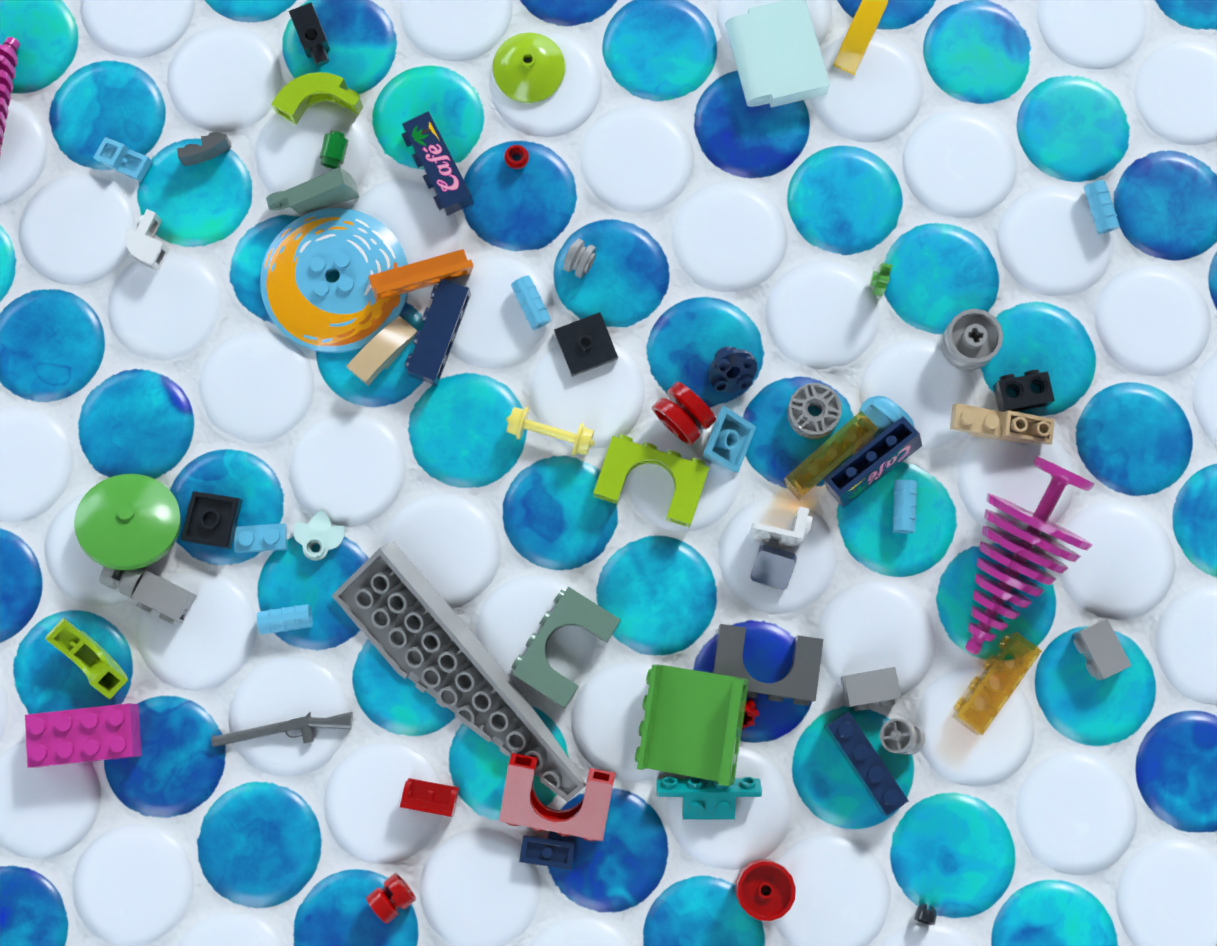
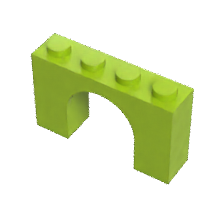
M619 434L618 437L612 436L593 495L596 498L618 505L626 478L633 469L644 464L661 466L671 475L675 486L666 521L690 528L710 467L705 466L706 462L697 458L687 460L681 458V454L678 452L667 450L665 453L657 450V446L651 443L643 442L640 445L634 443L633 438Z

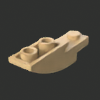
M955 403L952 405L950 430L966 432L970 436L1050 445L1053 440L1055 419L1009 410L1001 412Z

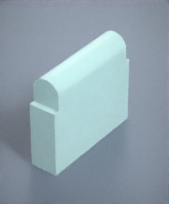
M782 0L748 8L747 14L732 17L725 22L747 106L755 107L770 103L772 108L827 95L830 83L806 0Z

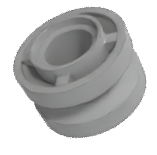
M578 238L570 246L565 256L563 270L569 273L575 270V276L582 279L593 265L597 247L591 244L585 247V242Z

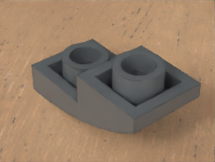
M212 132L208 136H201L202 146L187 144L183 148H177V153L181 163L187 166L213 159L226 152L232 146L226 134Z

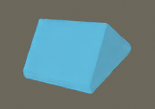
M722 406L704 450L702 460L739 473L756 426L727 407Z

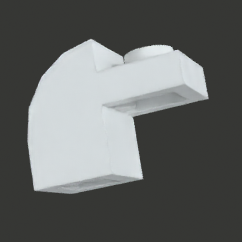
M146 209L145 214L141 215L137 221V230L126 229L125 243L129 252L137 261L159 271L169 249L163 242L154 239L162 222L161 218L155 212Z

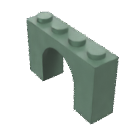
M569 586L566 591L562 589L559 591L553 601L557 605L551 613L549 611L545 613L539 623L542 625L541 630L538 634L533 632L525 645L528 647V650L524 656L519 654L511 666L514 669L512 674L563 708L567 707L579 686L555 671L548 663L546 646L551 635L556 630L565 626H579L607 643L621 622V619Z

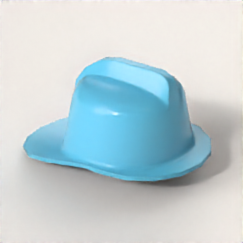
M885 396L870 397L863 402L859 409L861 425L875 438L903 416L915 428L913 420L908 413Z

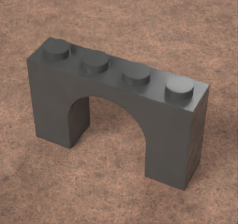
M726 624L719 625L712 673L749 679L748 698H757V694L768 695L767 700L783 702V698L793 699V704L808 706L809 702L816 701L824 639L797 635L794 641L792 664L787 675L776 683H762L752 678L743 664L746 627Z

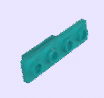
M665 777L656 779L657 797H683V820H735L736 797L762 796L760 779L752 777L735 778L734 784L730 786L719 785L717 781L696 777Z

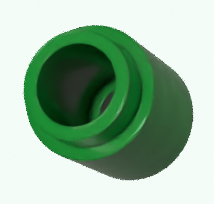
M330 131V134L324 135L319 156L322 166L337 169L344 163L349 142L348 139L344 138L345 134L338 131Z

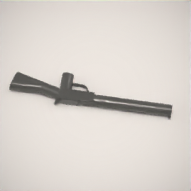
M309 712L306 717L219 736L212 734V745L217 747L283 732L290 738L302 736L303 744L314 742L311 728L351 730L353 712L327 718L311 717V712ZM301 729L302 735L290 736L287 731Z

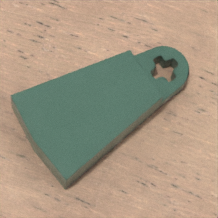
M339 167L288 190L272 193L267 196L266 200L270 210L276 211L291 207L297 213L303 214L359 198V193L352 176Z

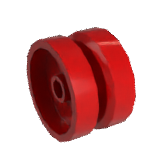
M676 381L667 391L669 399L660 398L652 406V411L670 432L685 444L692 446L700 438L698 428L707 430L716 421V417L699 396L686 385Z
M757 859L747 863L739 871L735 880V895L738 903L748 915L757 920L773 921L782 918L791 909L795 901L796 886L791 874L785 867L772 860ZM767 885L771 889L770 893L765 892L762 895L761 888Z

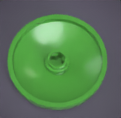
M139 474L117 475L96 484L81 499L74 518L75 534L85 554L94 562L115 570L140 569L160 560L175 544L181 528L180 510L172 492L156 479Z

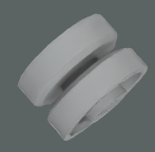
M970 309L962 311L953 318L942 334L941 348L944 357L951 365L960 370L972 371L982 368L992 360L1002 346L1003 332L1001 325L993 315L985 310Z

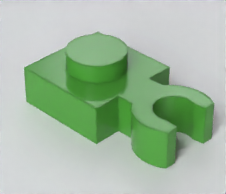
M882 263L877 271L872 272L870 286H874L873 295L882 296L884 294L886 286L890 281L889 275L893 265Z

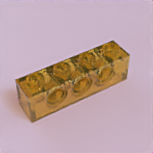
M1017 632L1010 635L1005 634L997 645L1000 648L995 656L990 655L982 666L985 668L984 672L980 677L976 675L968 685L970 691L965 698L961 696L953 706L955 712L952 717L976 735L984 734L1042 652L1041 649ZM1007 654L1011 655L1015 660L1013 668H1008L1004 663V658ZM992 675L997 676L1000 680L998 689H993L989 684V679ZM977 696H981L985 700L983 710H978L974 705V700Z

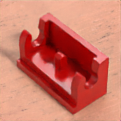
M408 778L405 781L400 808L453 817L459 787Z

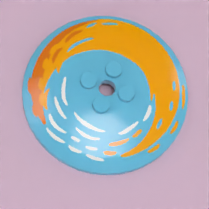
M321 209L297 218L287 225L274 239L262 264L260 277L261 295L265 308L274 324L295 343L318 352H349L365 347L381 330L400 316L408 297V293L375 301L368 276L408 265L399 241L377 219L352 209ZM331 271L340 273L339 279L334 283L328 282L326 279Z

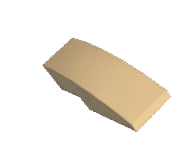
M398 316L381 330L346 367L369 386L383 369H387L415 337L417 330Z

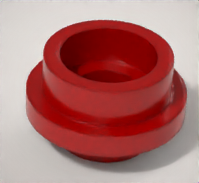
M512 145L506 150L504 159L510 168L521 169L527 165L529 154L523 146ZM514 155L521 156L519 161H514L512 158Z

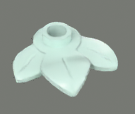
M320 510L312 517L309 524L297 521L293 533L295 540L303 545L304 555L310 560L318 561L327 555L328 550L337 548L342 543L345 527H332L328 515L323 510ZM314 544L320 545V550L317 553L312 551Z

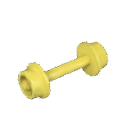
M514 407L511 415L506 418L508 423L507 432L515 435L518 440L521 439L524 429L574 443L573 456L576 454L588 455L590 447L595 445L594 440H592L594 430L586 428L584 423L580 424L577 434L528 420L529 407L524 409Z

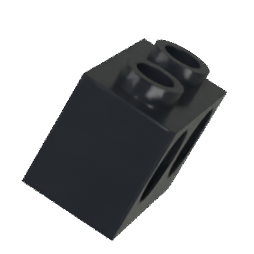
M1038 369L1030 370L1020 377H1015L1014 374L999 377L1000 380L993 385L998 411L1001 412L1008 410L1018 412L1045 407L1055 401L1048 371L1040 373ZM1031 383L1039 386L1040 394H1036L1031 390ZM1006 388L1013 389L1016 393V398L1008 397L1005 392Z

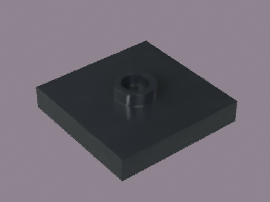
M601 312L554 329L572 377L618 360L617 352Z
M193 491L180 540L188 543L231 549L243 500L235 497Z

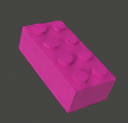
M127 703L25 715L27 768L142 756L138 704Z

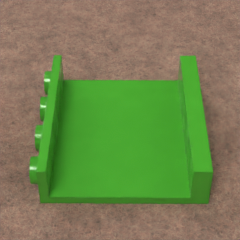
M661 664L652 665L646 677V683L649 684L648 695L644 696L642 704L645 716L644 721H641L639 726V736L642 737L640 747H637L635 753V762H638L637 769H653L717 781L719 785H733L735 782L749 679Z

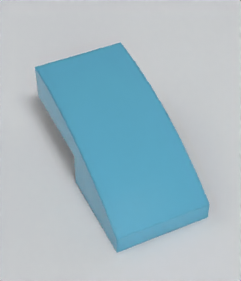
M107 137L104 138L93 157L100 163L139 182H142L153 162L149 157L130 150L124 144Z

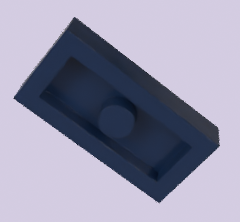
M523 835L519 862L572 870L575 842Z

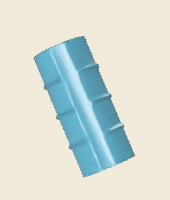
M1098 180L1085 185L1083 188L1097 233L1105 234L1118 229L1120 226L1106 181Z
M530 275L523 276L512 282L511 287L532 330L549 324L551 318Z
M914 480L894 481L892 532L911 534L915 532L917 520V482Z
M295 605L293 607H282L280 609L257 612L259 633L261 635L275 634V632H287L288 630L312 627L313 618L310 605Z

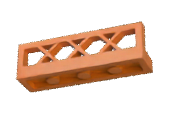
M464 249L369 275L368 280L375 301H380L439 284L440 279L450 281L471 275L474 266L472 260H467Z

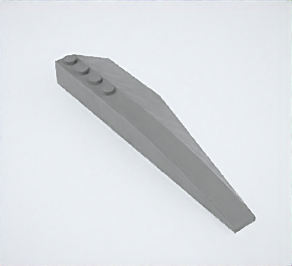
M394 541L379 548L332 595L376 649L404 679L409 678L416 684V688L423 693L427 692L437 700V704L443 708L447 707L454 712L458 720L486 741H492L500 747L499 751L507 757L515 753L538 758L535 775L540 778V782L567 802L586 786V783L559 743L509 676Z

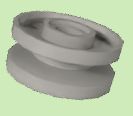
M810 383L798 388L792 395L787 409L788 422L792 429L800 436L808 439H820L829 435L837 426L842 413L841 401L837 393L829 386L820 383ZM816 406L820 409L821 414L819 416H812L809 414L808 408Z

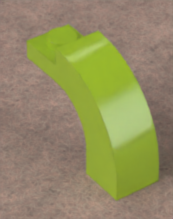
M322 72L305 74L290 81L279 91L271 103L276 114L296 125L311 105L321 101L334 102L357 115L363 109L360 96L355 91L347 89L344 78Z
M64 617L45 636L48 642L70 658L85 673L90 685L109 700L128 681L125 672L118 663L84 631L81 632Z

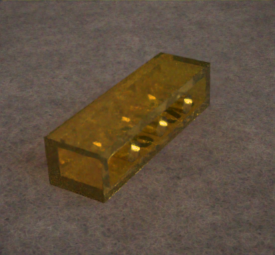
M860 411L790 472L783 480L784 485L800 501L827 475L867 442L878 431V428Z

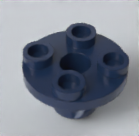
M723 347L715 353L714 360L708 369V379L718 393L748 389L752 385V380L757 373V362L749 351L736 349V347Z

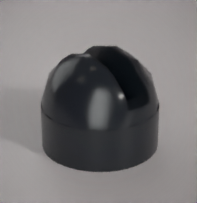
M924 903L918 906L914 920L928 925H935L937 913L932 905L927 910V904Z

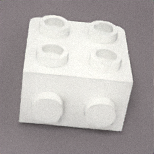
M799 506L794 515L791 531L752 523L749 534L754 535L753 539L757 541L768 542L769 539L779 541L778 545L793 548L794 545H799L804 535H807L810 531L813 517L808 516L809 508Z

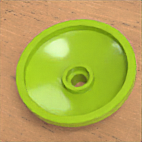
M520 33L507 39L498 48L493 59V75L497 86L506 96L522 103H535L549 98L561 86L565 75V60L560 48L550 38L538 33ZM530 58L532 62L525 63L524 60Z

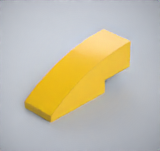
M888 0L861 1L833 66L853 75L856 74L886 10Z

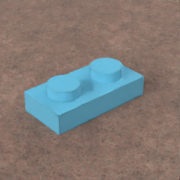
M283 523L236 527L234 535L235 553L288 550L287 525Z

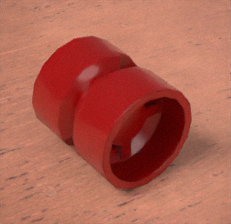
M394 873L384 881L383 888L377 887L366 896V900L375 914L385 924H388L399 915L400 908L406 909L416 901V896L401 876Z

